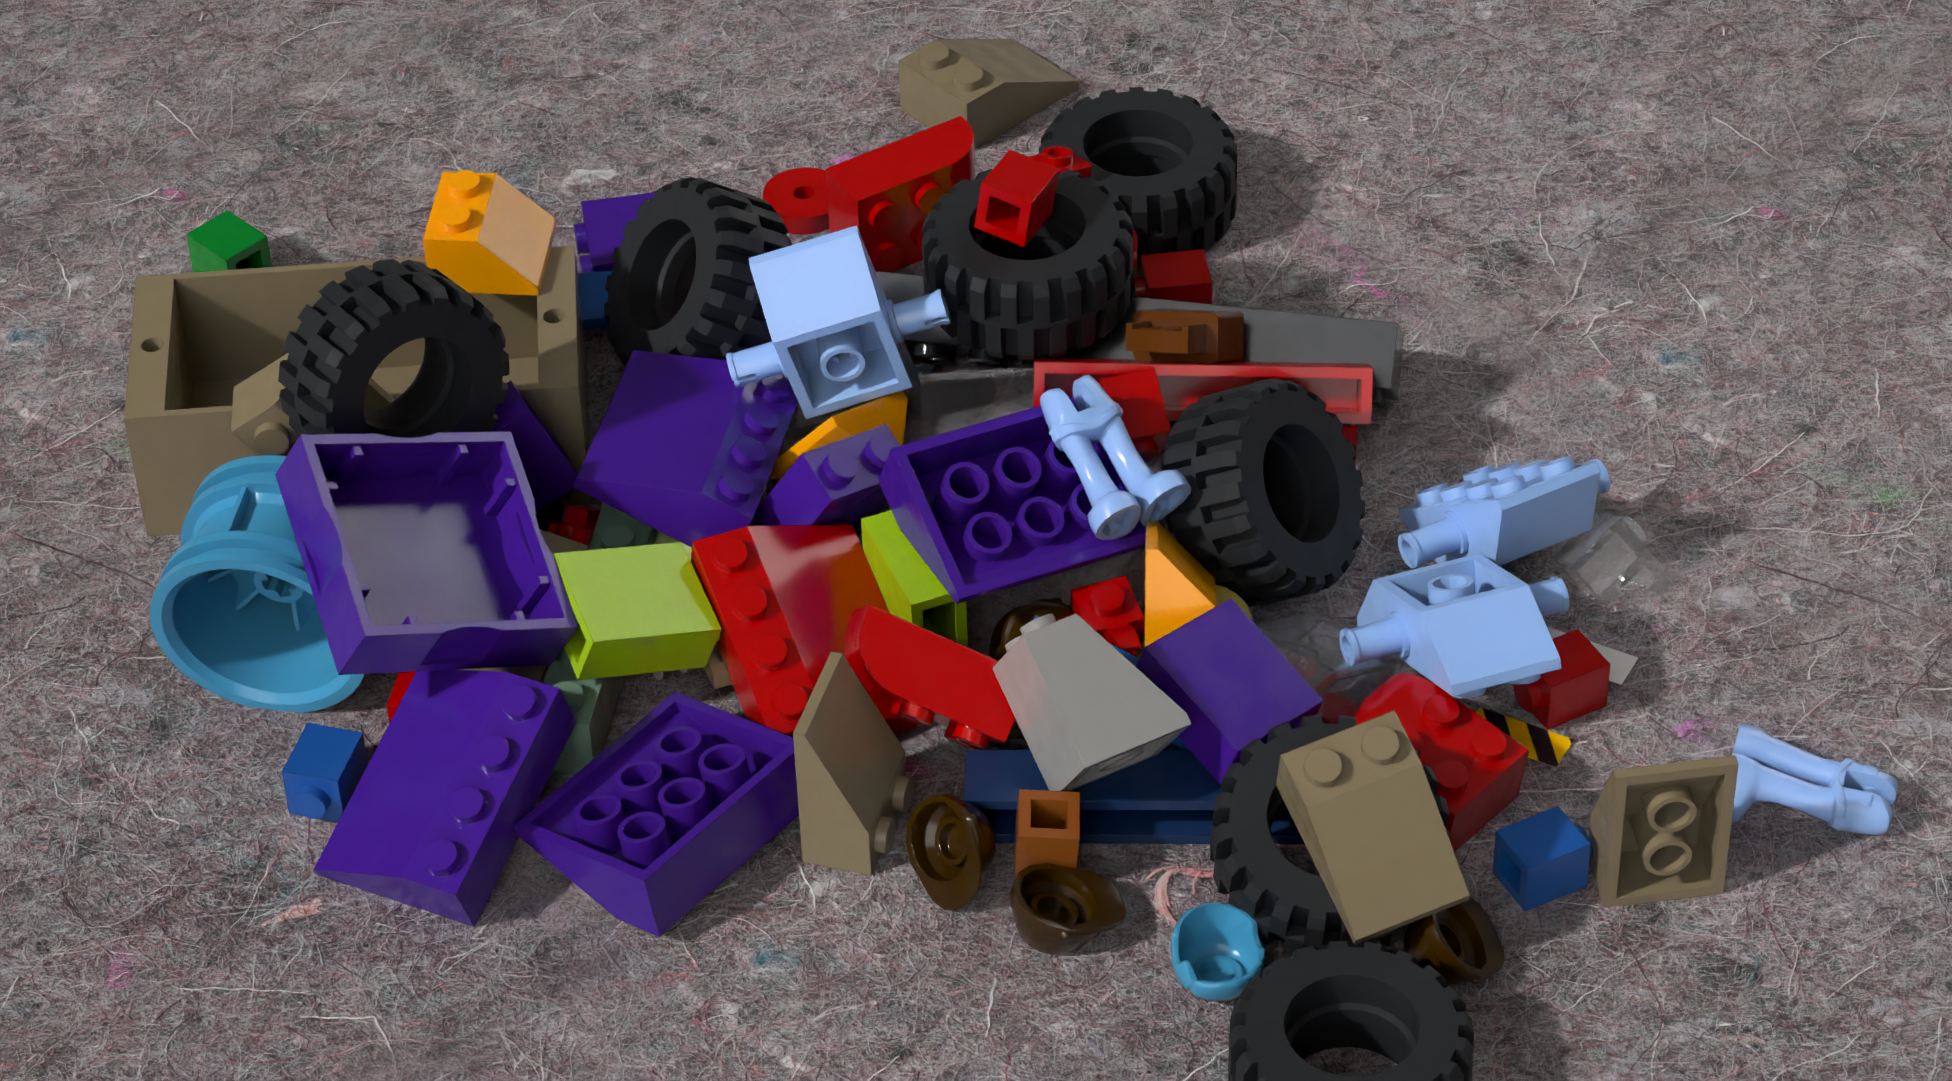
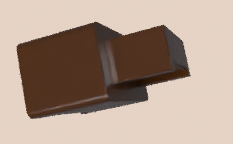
M1173 308L1137 310L1134 313V322L1126 323V351H1133V356L1136 360L1215 364L1236 362L1243 359L1244 315L1240 311L1183 310Z

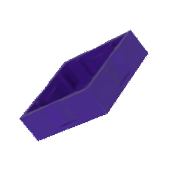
M511 431L438 432L432 435L413 438L392 437L377 433L301 434L276 472L275 476L338 675L551 665L578 629V624L556 560L539 529L535 512V500Z

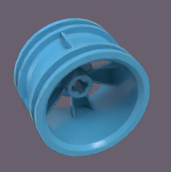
M258 455L243 457L217 467L198 486L182 525L181 547L169 558L151 600V628L162 651L184 675L201 687L224 699L246 707L297 713L325 709L351 695L360 685L364 674L338 675L275 476L287 456Z

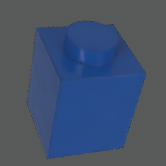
M307 723L282 770L289 814L334 822L340 820L368 766L363 732Z
M1556 806L1495 831L1493 874L1526 912L1587 887L1589 861L1593 855L1592 843L1583 827L1574 825L1561 808Z

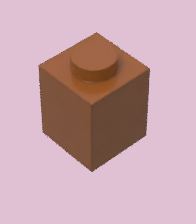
M1019 789L1014 834V881L1018 873L1030 865L1050 863L1076 868L1080 841V792Z

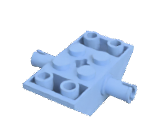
M857 225L748 258L772 341L726 354L729 372L736 388L783 373L789 379L805 418L813 419L862 405L896 392H905L921 387L919 377L904 343V336L943 324H951L945 297L942 290L937 289L935 292L896 304L891 299L887 300Z
M1572 456L1558 458L1550 462H1546V459H1540L1520 465V462H1514L1495 468L1494 465L1475 469L1462 475L1464 482L1449 487L1447 483H1443L1415 493L1417 503L1398 510L1402 521L1411 531L1399 535V551L1404 562L1410 568H1417L1421 564L1433 559L1438 564L1479 553L1498 566H1501L1591 530L1597 494L1606 493L1610 489L1608 471L1599 459H1591L1586 463L1574 464Z
M1480 553L1373 579L1356 617L1357 627L1344 628L1340 631L1339 643L1341 652L1346 663L1350 664V666L1394 654L1456 698L1478 697L1486 692L1487 687L1503 683L1516 685L1533 683L1540 679V674L1561 669L1559 653L1543 617L1556 613L1562 614L1568 611V591L1563 580L1558 578V576L1526 584Z

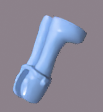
M1089 374L1084 375L1073 383V397L1079 412L1066 393L1060 388L1050 389L1041 395L1040 405L1050 430L1049 434L1057 449L1064 451L1073 464L1092 506L1088 514V522L1096 538L1101 540L1121 538L1135 528L1138 520H1140L1143 526H1146V521H1159L1187 499L1191 493V486L1183 474L1176 469L1164 470L1156 474L1150 470L1136 450L1121 419L1123 414L1122 408L1110 398ZM1098 442L1101 444L1126 491L1119 490L1116 487L1092 444Z
M1740 722L1732 756H1736L1739 764L1732 823L1739 822L1753 803L1764 801L1788 806L1826 821L1828 826L1837 831L1842 830L1867 835H1883L1886 833L1892 821L1891 805L1894 803L1898 792V781L1895 777L1879 770L1878 767L1868 764L1864 765L1850 758H1845L1843 762L1821 758L1771 736L1758 726Z

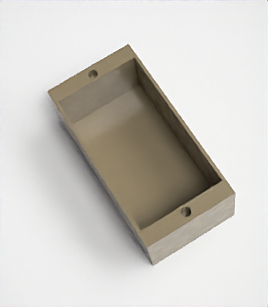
M573 245L551 247L539 296L469 294L484 304L493 314V321L501 326L505 336L506 347L503 350L509 354L510 371L509 375L503 376L502 381L507 383L511 380L564 449L577 473H579L590 448L587 357L575 246ZM425 256L390 258L395 259L400 264L406 260H413L426 265ZM387 259L136 277L124 422L147 537L181 534L184 519L196 490L203 479L211 471L227 462L243 457L258 456L231 432L233 387L288 353L283 348L289 331H297L302 322L298 319V315L306 304L312 307L322 297L318 291L333 280L338 284L346 279L344 273L361 265H364L369 270H373L374 262ZM420 338L409 341L393 350L382 360L371 376L393 399H397L402 395L418 374L424 357L425 339ZM576 488L567 492L571 503L575 505L591 504L590 495Z

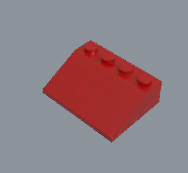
M853 525L745 526L692 541L691 563L721 626V637L716 644L746 719L793 737V732L830 652L843 653L846 658L844 647L845 632L853 610L866 605H872L889 613ZM867 691L893 733L917 727V725L890 714L893 704Z

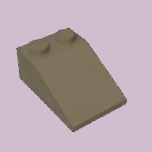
M1011 38L936 39L898 60L901 110L929 128L962 116L973 130L974 149L1079 89V80Z
M831 651L793 732L802 862L871 876L881 853L888 854L891 851L896 833V817L899 811L907 812L913 796L914 779L913 777L906 776L904 748L843 653Z
M1395 710L1280 755L1276 786L1354 945L1469 900V891L1422 763Z
M1735 755L1615 769L1612 771L1590 814L1589 838L1593 848V855L1589 864L1604 908L1724 893L1739 765Z

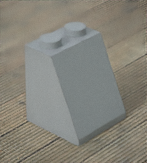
M1047 614L1025 624L1020 628L1022 635L1005 645L1007 653L992 668L1049 791L1070 792L1154 757L1192 724L1187 713L1077 614L1056 621L1053 614Z

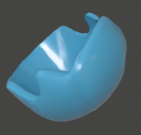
M1204 903L1185 911L1175 925L1171 944V962L1177 979L1184 989L1190 990L1192 995L1207 1001H1230L1241 996L1243 989L1254 977H1260L1264 969L1263 962L1266 949L1262 947L1259 939L1257 922L1246 912L1231 904Z

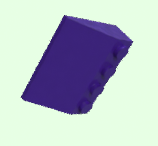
M633 351L572 487L692 547V541L749 526L798 400L790 382L781 374L736 388L729 372L727 360Z
M1069 397L1074 407L1079 412L1074 397ZM1041 406L897 446L890 450L878 482L901 532L956 604L1145 548L1146 526H1143L1140 520H1138L1135 528L1130 533L1114 540L1096 538L1088 522V514L1092 509L1088 496L1073 464L1065 452L1057 449L1053 442ZM1099 442L1092 444L1116 487L1119 490L1126 491ZM1159 520L1158 522L1164 527L1162 521Z
M478 670L416 671L314 868L315 873L319 876L475 927L519 839L514 825L534 809L577 723L561 689L509 672Z
M674 692L514 825L516 835L615 918L660 937L799 816L793 737Z

